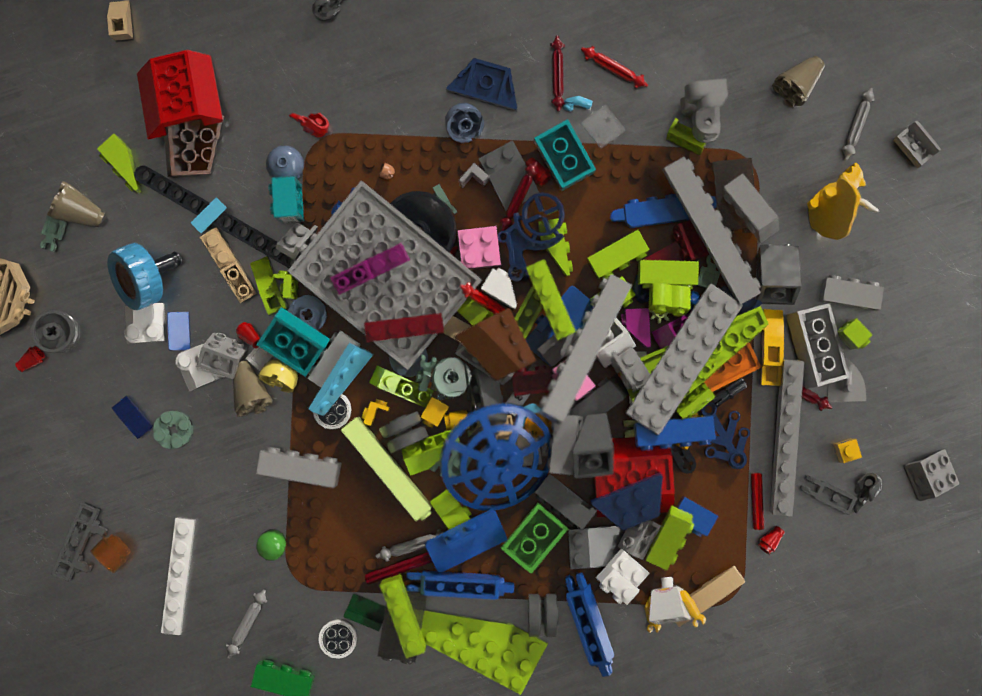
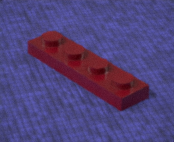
M442 313L364 323L366 342L444 332Z

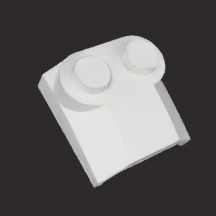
M154 303L140 310H132L125 306L126 329L124 335L127 339V344L166 341L164 303Z
M203 344L175 355L176 365L180 369L189 391L224 378L222 375L197 367Z

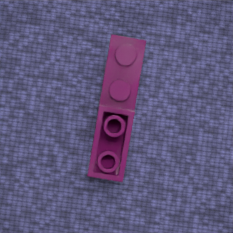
M399 243L330 277L338 295L410 261V258L403 244Z

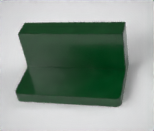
M353 594L343 617L379 631L388 607Z

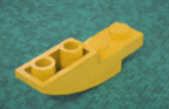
M763 309L769 324L762 330L760 385L781 386L784 358L783 310Z

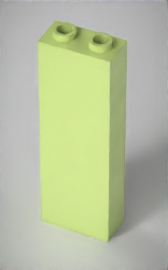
M356 417L341 431L414 520L417 521L420 518L423 521L431 514V503L367 425L363 424V420L360 417Z

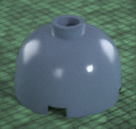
M459 103L447 112L445 127L454 141L461 143L470 142L476 135L478 137L484 128V119L474 105Z
M278 146L268 154L266 170L271 178L296 177L298 179L302 176L304 159L295 148Z

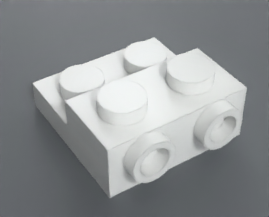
M621 548L596 578L601 582L599 586L606 593L611 591L614 594L612 597L619 604L624 602L628 605L640 591L637 587L650 573Z

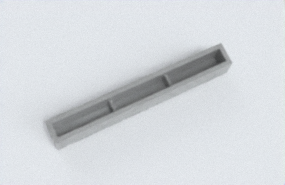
M683 157L665 167L662 171L731 294L741 305L761 293L759 290L761 288L760 283L756 278H752L750 271H752L747 261L743 262L739 246L737 244L734 245L730 239L732 237L728 227L724 228L721 223L723 218L718 210L715 211L711 205L713 200L709 193L705 194L702 189L704 184L699 176L696 177L693 173L694 166L690 159L686 160Z
M612 274L607 279L603 278L599 285L601 291L599 295L595 294L590 303L593 307L590 312L587 311L582 319V322H584L582 328H578L573 337L575 342L573 346L569 345L565 352L567 358L564 363L561 362L556 370L558 376L556 380H551L547 388L550 392L547 397L542 398L538 406L541 408L538 414L559 425L564 422L632 286L631 284Z
M783 359L781 386H779L770 503V512L773 515L793 516L804 361Z

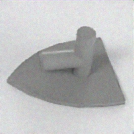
M845 357L850 378L828 384V401H866V388L863 377L857 367Z

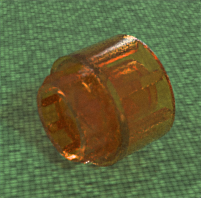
M115 534L110 535L108 538L104 536L90 550L93 556L112 573H115L128 560L127 555L130 553L129 547Z

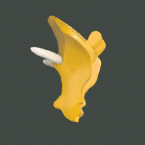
M858 163L848 167L839 175V179L836 182L823 187L807 202L810 225L812 229L823 237L834 240L847 237L851 231L859 205L871 212H879L870 202L860 197L857 188L865 186L866 183Z

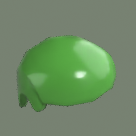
M269 529L263 532L256 544L259 556L269 561L277 560L284 553L286 539L283 533L278 530Z

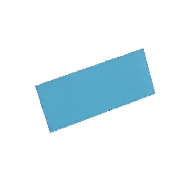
M216 197L191 224L202 233L227 207Z

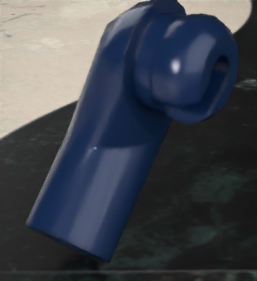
M636 275L632 288L636 294L635 298L641 303L648 302L649 293L645 291L643 285H638V275Z

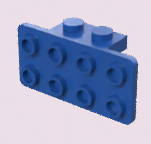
M570 286L561 299L574 329L577 331L584 324L582 319L587 311L590 312L593 306L590 305L591 302L587 296L575 286ZM541 314L535 322L537 326L526 338V342L532 352L551 366L537 350L554 335L547 317Z
M490 509L426 541L425 546L437 571L442 573L506 541L507 536L495 510Z

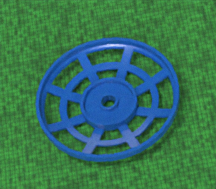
M496 404L478 409L461 420L450 432L444 443L440 457V472L443 482L456 500L472 509L488 511L490 509L500 510L514 506L533 494L548 475L550 470L548 468V459L552 453V449H550V439L552 436L541 418L525 407L514 404ZM498 413L518 414L514 425L501 424L492 427L487 416ZM525 417L538 424L545 434L536 442L531 434L522 428ZM480 420L483 431L474 436L467 446L456 442L466 428ZM511 431L508 440H496L494 433ZM519 434L530 443L529 446L522 450L515 444ZM487 437L489 443L480 452L473 450L480 440ZM548 442L549 454L544 470H538V449ZM453 449L462 453L460 460L461 475L449 478L448 460ZM533 452L532 467H524L523 457ZM468 457L476 459L477 470L467 473ZM504 459L501 465H495L497 460ZM518 474L527 475L520 484L513 487L511 480ZM481 476L486 481V484L482 490H479L470 480ZM532 477H539L529 490L516 497L515 492L522 489ZM464 482L469 490L478 496L470 503L462 498L452 485ZM494 484L505 485V492L489 493ZM506 496L509 498L508 502L502 504L480 505L485 498H502Z

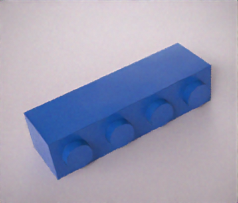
M713 416L668 420L659 435L640 423L633 424L635 446L641 447V451L653 450V446L660 445V449L672 448V444L688 447L691 446V442H699V445L711 444L710 441L716 440Z

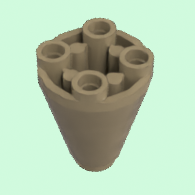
M818 56L808 58L781 73L775 79L772 88L784 98L787 106H802L810 96L825 64Z
M63 181L47 215L54 219L99 227L105 213L101 212L100 208L72 185Z
M248 361L239 362L233 379L234 410L237 417L245 416L251 412L255 414L263 413L266 411L265 407L272 404V398Z

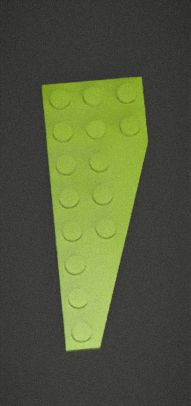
M761 306L734 318L681 402L768 326L769 323ZM669 346L640 358L650 374ZM631 388L627 390L632 402L641 388L635 392Z

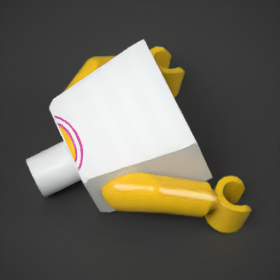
M672 577L661 578L662 588L652 590L651 596L644 607L647 622L650 623L647 626V631L651 633L653 627H655L656 633H658L661 629V624L691 620V617H694V627L699 625L696 620H701L704 625L706 618L704 615L699 614L700 612L687 591L678 586L673 587Z

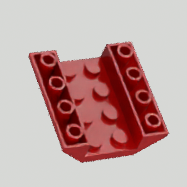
M183 50L151 58L137 72L148 140L166 136V127L200 118L204 126L223 122L211 55Z
M635 437L612 438L613 475L595 476L596 498L661 472L663 480L660 513L669 512L671 506H674L675 499L671 448L660 449V445L653 446V450L641 451V447L635 446ZM596 509L597 517H606L598 509Z

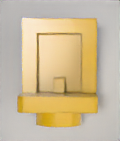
M376 399L375 402L371 401L369 408L365 407L362 419L365 420L363 424L373 425L378 408L389 411L390 407L386 406L387 402Z

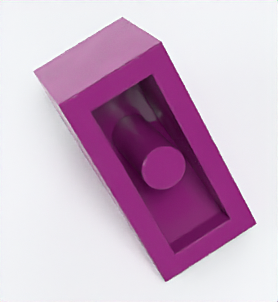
M649 308L625 309L624 314H621V324L625 325V329L645 348L651 347Z
M689 313L652 332L660 349L671 344L689 316Z

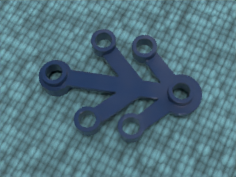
M709 402L701 409V413L705 417H714V427L719 435L716 436V440L710 442L725 446L728 453L716 451L714 447L709 446L704 451L705 456L726 460L730 467L741 469L747 463V457L743 451L746 440L750 436V431L745 427L738 430L739 441L735 449L732 440L737 422L741 417L738 411H731L728 414L729 424L727 431H725L716 416V405L713 402ZM706 406L711 407L710 413L705 412ZM732 413H736L738 415L736 420H732ZM745 429L747 431V435L745 437H742L741 431ZM709 449L714 450V454L712 456H709L707 454V451ZM735 456L740 457L739 463L734 462Z

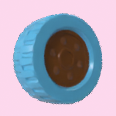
M131 243L112 251L107 259L108 272L112 284L121 300L132 310H140L158 302L163 295V284L160 274L182 264V259L178 252H172V254H167L153 260L147 250L137 243Z

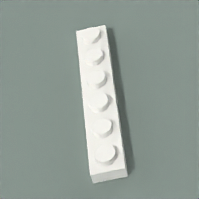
M175 518L161 633L181 635L196 522L194 519Z

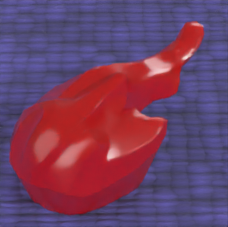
M294 113L289 115V117L294 118L300 123L303 131L308 132L314 137H322L328 132L329 121L321 113L309 114V118Z

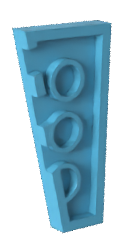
M349 343L308 409L324 416L374 354Z

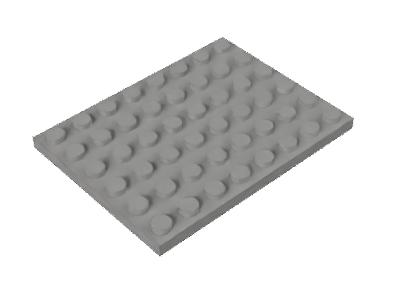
M363 181L359 182L288 270L291 275L364 335H366L365 322L442 313L443 325L445 326L467 299L462 293L460 285H466L469 282L473 289H475L482 281V279ZM399 243L403 244L410 261L338 295L330 277ZM438 333L373 342L409 370Z

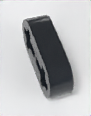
M672 444V457L680 471L687 474L692 473L696 469V461L689 448L686 451L681 448L683 455L680 456L678 451H673L675 445ZM683 457H685L686 461L692 462L690 470L687 468L683 469Z

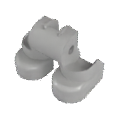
M726 79L697 81L689 83L684 87L685 96L680 99L681 111L683 115L692 117V133L695 139L700 142L710 143L718 138L720 133L719 106H722L728 97Z

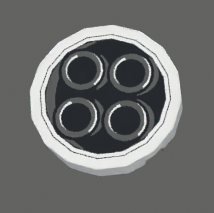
M341 394L324 416L313 412L314 418L324 428H341L351 417V403L345 395Z
M336 619L329 621L323 626L319 633L318 641L324 654L331 658L339 659L352 653L357 644V634L349 622Z

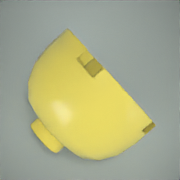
M279 359L269 360L264 364L259 373L261 381L273 388L274 385L281 387L280 391L293 393L298 381L297 371Z

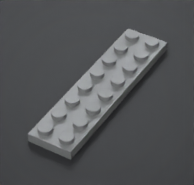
M709 284L625 414L659 435L743 305H740L738 301L713 284Z

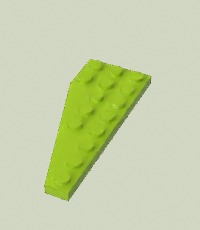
M413 608L426 645L519 695L522 694L548 645L547 642L538 637H529V632L513 624ZM389 614L385 623L395 628L392 617Z

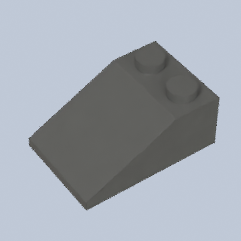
M513 140L479 158V163L483 171L489 176V182L505 211H507L522 177L527 174L525 170L526 165ZM532 181L522 204L531 196L539 193L534 181Z
M617 525L584 527L583 530L579 527L568 528L570 568L581 569L606 566L620 551L621 548L618 547V544L626 530L620 529Z

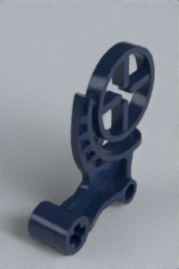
M538 193L531 196L523 206L522 215H519L518 212L514 213V224L506 231H501L498 234V240L506 243L508 247L509 263L511 266L508 275L513 281L524 282L529 279L526 271L528 266L522 254L524 250L548 249L564 238V235L558 232L564 221V207L561 201L554 195ZM542 196L550 197L557 204V206L545 211V214L549 215L559 210V220L553 229H551L547 217L542 218L541 215L537 214L527 219L528 208L534 200L539 212H544L540 200ZM542 218L547 232L539 233L529 223ZM521 220H523V223L527 230L533 233L532 237H530L523 229ZM554 234L556 236L546 241L536 240L537 235L549 236Z

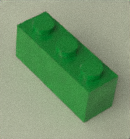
M263 660L262 662L259 661L256 665L251 687L283 696H310L315 676L311 675V672L307 670H300L299 672L292 670L293 667L281 665L280 667L274 665L272 661Z

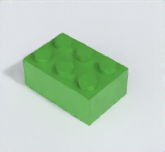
M537 502L504 542L501 549L529 573H532L568 530V527Z

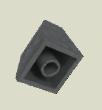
M772 244L760 245L757 253V280L761 286L759 288L761 293L756 295V300L761 301L763 304L795 305L801 289L799 246H792L790 244L783 246Z
M607 413L586 416L573 449L574 479L613 475V444Z

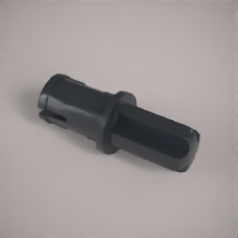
M740 378L729 386H724L723 390L717 393L711 402L713 401L718 408L727 400L734 399L733 396L747 387L746 382Z

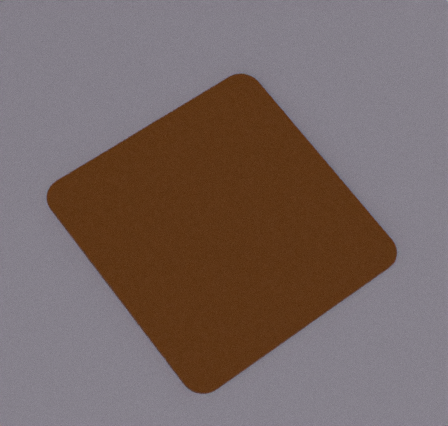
M356 133L327 135L310 148L304 161L302 181L304 222H301V225L309 230L314 225L318 226L316 233L318 234L331 218V211L338 201L344 202L352 188L356 187L360 181L367 184L388 203H391L395 198L407 192L423 191L433 194L435 193L433 187L440 184L450 204L458 212L454 215L456 239L453 247H458L455 258L461 262L458 230L496 226L498 237L499 232L502 231L500 220L506 217V211L490 182L483 187L472 177L462 188L459 186V180L474 163L482 169L479 158L512 140L472 138L470 142L461 143L454 141L451 137ZM513 140L524 163L531 157H534L535 160L549 169L533 141ZM582 143L596 168L594 174L563 191L560 190L553 176L542 186L535 183L539 193L554 195L561 201L564 207L565 216L563 223L566 222L567 234H564L565 242H569L570 253H567L568 261H572L573 272H570V276L566 277L546 249H526L522 254L527 266L545 260L560 297L563 296L570 286H575L589 299L601 291L599 285L603 278L597 279L587 258L636 230H639L650 249L646 252L647 256L643 259L676 241L673 235V227L687 221L628 228L625 225V221L613 223L609 217L613 210L622 209L628 200L638 199L639 202H644L649 197L665 199V195L675 194L662 169L683 157L686 160L690 159L694 166L692 171L696 177L699 176L704 184L702 189L705 194L709 193L710 196H715L717 208L714 210L720 212L723 218L721 223L724 228L728 227L732 234L730 239L734 245L737 244L739 246L743 262H748L752 270L750 274L752 278H756L758 240L749 230L745 221L737 215L734 206L728 204L723 196L725 194L724 186L742 173L758 193L760 191L759 178L754 166L746 157L738 152L729 149L704 148L701 155H698L684 147ZM384 163L390 164L395 170L391 179L387 180L379 177ZM547 196L540 197L544 212H539L535 200L530 204L527 211V219L537 214L541 215L542 218L547 217L548 220L559 218V210L549 215L545 214L546 210L557 206L556 202ZM526 202L521 204L518 211L519 215H522L523 206ZM542 218L529 223L537 232H539L538 222L542 221ZM521 220L523 229L530 237H532L533 233L527 230L523 223V220ZM537 235L536 240L540 241L539 235ZM499 240L501 266L471 270L482 279L475 289L483 294L485 293L481 291V288L492 269L497 270L500 268L508 273L511 267L507 244ZM707 256L694 260L699 262L698 275L702 266L707 268ZM636 258L629 262L630 266L621 271L617 268L612 271L614 276L618 278L623 276L626 282L632 285L631 289L633 288L635 276L638 275L639 261ZM720 274L716 287L719 289L723 286L728 287ZM530 278L524 282L510 279L517 304L515 311L510 308L514 318L532 287ZM298 280L297 298L311 295L321 300L326 307L327 319L324 326L319 329L320 333L331 339L335 332L339 333L341 330L359 342L361 348L370 351L374 355L342 393L350 401L352 411L348 422L337 429L324 428L318 424L313 412L308 408L321 387L308 379L310 374L303 376L297 372L298 381L292 396L290 450L300 452V456H305L307 453L319 455L318 459L323 460L324 457L337 458V462L342 464L338 486L334 488L289 480L285 547L286 562L295 579L313 590L383 593L380 587L381 581L368 585L365 581L366 574L427 553L428 551L427 548H423L397 557L391 556L389 561L386 562L382 558H376L382 547L385 546L390 549L394 545L429 534L436 535L439 529L443 532L449 529L433 506L430 509L431 514L423 521L420 518L415 521L341 429L356 417L362 419L365 407L369 408L371 401L375 402L376 399L387 402L386 406L390 407V410L386 411L378 408L373 425H367V427L389 452L386 444L395 439L396 436L383 438L379 428L390 424V421L403 415L407 416L417 411L421 418L425 407L370 384L369 382L376 366L398 374L391 367L390 355L373 341L366 342V335ZM693 286L691 291L698 292L701 297L706 288ZM485 294L486 296H488L489 298H491V299L494 300L495 302H497V303H499L500 305H502L505 309L509 308V307H507L506 305L502 304L501 302H499V301L495 300L494 298L490 297L489 295ZM635 296L632 297L633 302L625 308L621 306L616 318L621 323V314H624L625 309L649 308V301L641 303L637 301ZM543 308L540 314L538 315L537 319L541 316V314L546 316ZM307 309L306 312L303 311L302 315L305 316V320H308V318H312L313 314L310 313V309ZM458 311L453 315L466 324L473 326ZM649 312L651 347L645 348L630 334L636 344L634 350L636 352H646V355L660 350L652 332L680 317L670 313L667 314L668 321L662 318L661 323H658V319H650L653 315L652 312ZM534 323V325H533V327L531 328V330H530L528 336L531 334V332H532V331L535 329V327L537 326L536 323ZM438 333L426 348L428 353L427 363L431 362L432 357L436 358V363L451 357L463 361L471 372L476 368L455 354L460 342L445 333ZM753 338V339L750 341V344H751V346H752V348H753V350H754V338ZM330 340L325 347L326 349L331 345ZM532 352L536 361L525 367H527L528 371L533 364H535L536 366L546 365V369L553 370L556 366L563 362L567 358V356H564L554 366H549L534 352ZM318 357V359L316 360V362L314 363L315 365H317L318 362L320 361V358H319V357ZM595 358L587 374L595 385L592 388L593 391L599 387L597 385L606 377L609 380L617 373L612 363L604 368L599 360ZM431 372V379L428 385L429 389L434 390L431 398L434 397L449 406L445 415L449 414V412L462 410L471 412V401H467V388L463 394L455 397L440 394L433 385ZM452 372L447 376L450 382H453V379L456 378V375L452 374ZM753 372L742 377L747 387L733 396L734 399H729L721 404L716 412V416L725 431H727L729 424L728 414L731 411H738L741 417L737 422L732 440L735 449L739 441L738 430L740 428H748L751 434ZM402 376V377L407 378V379H409V380H411V381H413V382H416V376H413V377ZM512 378L503 385L499 383L503 404L508 401L514 392ZM723 387L713 391L714 395L723 390ZM549 392L530 394L522 407L529 404L539 406L542 398L547 397ZM629 394L606 412L611 439L625 438V432L634 430V427H624L623 423L625 420H634L625 414L631 405L629 403ZM582 396V397H581L580 399H578L577 401H578V402L582 401V400L584 399V397ZM706 406L705 412L710 413L711 407ZM675 410L669 420L681 419L682 417ZM699 410L697 413L701 416L702 413L701 410ZM732 413V420H736L738 415L736 413ZM516 414V416L512 415L513 425L515 424L518 414ZM443 417L438 427L435 425L433 428L422 423L423 418H421L419 424L412 426L413 430L425 427L429 435L428 437L449 431L446 430L445 417ZM471 425L470 429H465L459 436L460 443L465 446L473 438L468 437ZM744 429L741 431V436L745 437L747 431ZM750 436L746 440L743 451L747 457V463L741 469L730 467L726 460L706 457L704 451L709 446L714 447L716 451L728 453L725 446L712 442L709 445H699V442H691L689 450L696 461V469L692 473L681 472L672 457L675 491L674 507L677 506L681 497L684 496L716 514L718 518L708 536L702 534L699 537L692 532L686 534L684 547L682 550L678 549L676 553L678 557L674 565L670 564L667 570L646 561L647 553L643 560L629 554L650 573L637 587L640 591L629 604L646 605L652 590L662 588L661 578L672 577L673 587L678 586L687 591L689 595L732 566L736 567L743 578L745 577ZM487 438L480 440L473 450L480 452L489 443ZM548 442L540 447L542 464L537 466L538 470H544L549 454ZM675 445L673 451H678L680 456L683 455L681 448ZM399 449L390 453L429 502L447 489L440 476V466H438L435 472L428 469L410 475L403 459L402 450ZM709 449L707 451V454L709 456H712L714 454V450ZM735 456L734 462L739 463L740 457ZM683 457V469L687 468L690 470L692 462L686 461L685 457ZM473 458L469 463L467 473L477 470L476 459ZM497 460L495 465H501L504 460ZM550 473L596 510L591 503V500L596 498L595 476L574 479V475ZM518 474L511 480L513 487L520 484L527 475ZM481 476L470 480L479 490H482L486 484V481ZM532 477L522 489L515 492L516 497L529 490L539 477ZM464 482L452 485L455 491L470 503L478 496L469 490ZM494 484L489 493L505 492V485ZM535 492L514 506L495 510L507 539L537 502L568 528L574 527L567 522L568 518L563 514L559 516L552 511V505L548 502L543 504L536 498L538 494ZM508 496L485 498L480 505L502 504L508 502L509 498ZM467 506L472 514L469 516L470 519L486 512ZM668 512L660 513L658 517L650 520L661 526ZM595 513L585 527L611 526L616 524L607 517H597ZM568 530L532 573H529L501 549L504 542L444 571L500 575L501 578H504L505 582H514V593H504V596H499V599L529 600V594H539L541 600H544L546 594H556V601H567V593L569 591L565 580L566 576L572 575L577 587V573H583L587 584L591 585L596 603L619 604L612 597L614 594L611 591L606 593L599 586L601 582L596 578L606 566L581 569L570 568ZM431 562L400 573L405 588L408 584L421 585V580L406 578L407 573L437 571L434 563ZM741 586L711 607L728 602L737 594ZM407 591V594L421 595V592Z

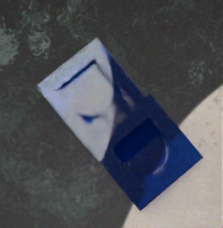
M127 395L112 407L116 415L137 439L153 427Z

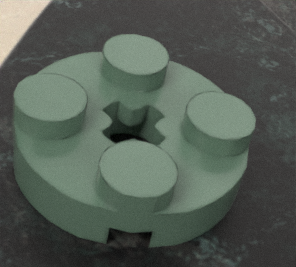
M445 358L436 363L433 368L432 382L438 393L450 397L459 396L465 392L464 390L471 382V371L467 364L460 359ZM450 372L456 375L453 382L447 379Z
M179 411L162 413L154 423V439L167 449H176L186 445L193 434L190 419ZM174 424L178 432L171 435L168 428Z

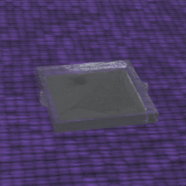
M607 105L596 112H592L588 118L581 122L582 126L601 149L610 142H615L617 137L626 132V129Z

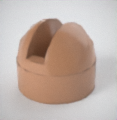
M384 163L379 177L387 180L391 179L395 173L393 166Z

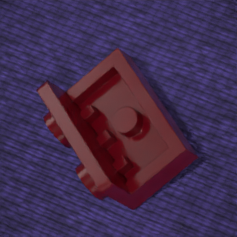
M691 221L679 223L673 227V235L676 241L680 243V253L683 259L694 261L709 255Z
M546 365L535 366V370L527 371V367L514 372L512 376L514 396L550 392L547 388L551 382V369H546Z

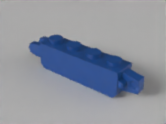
M676 194L665 195V199L649 197L644 202H639L638 199L628 200L622 209L613 210L609 217L613 223L625 221V225L628 228L690 220ZM711 196L713 200L711 205L715 209L717 208L716 198Z
M423 571L422 573H407L406 577L411 580H421V585L408 584L406 585V590L421 592V595L495 600L499 599V596H504V593H514V582H505L504 578H501L500 575Z
M577 573V587L572 575H568L565 579L569 591L567 593V602L589 665L598 667L602 677L610 676L613 672L611 666L613 663L612 658L615 655L591 585L587 584L583 573Z

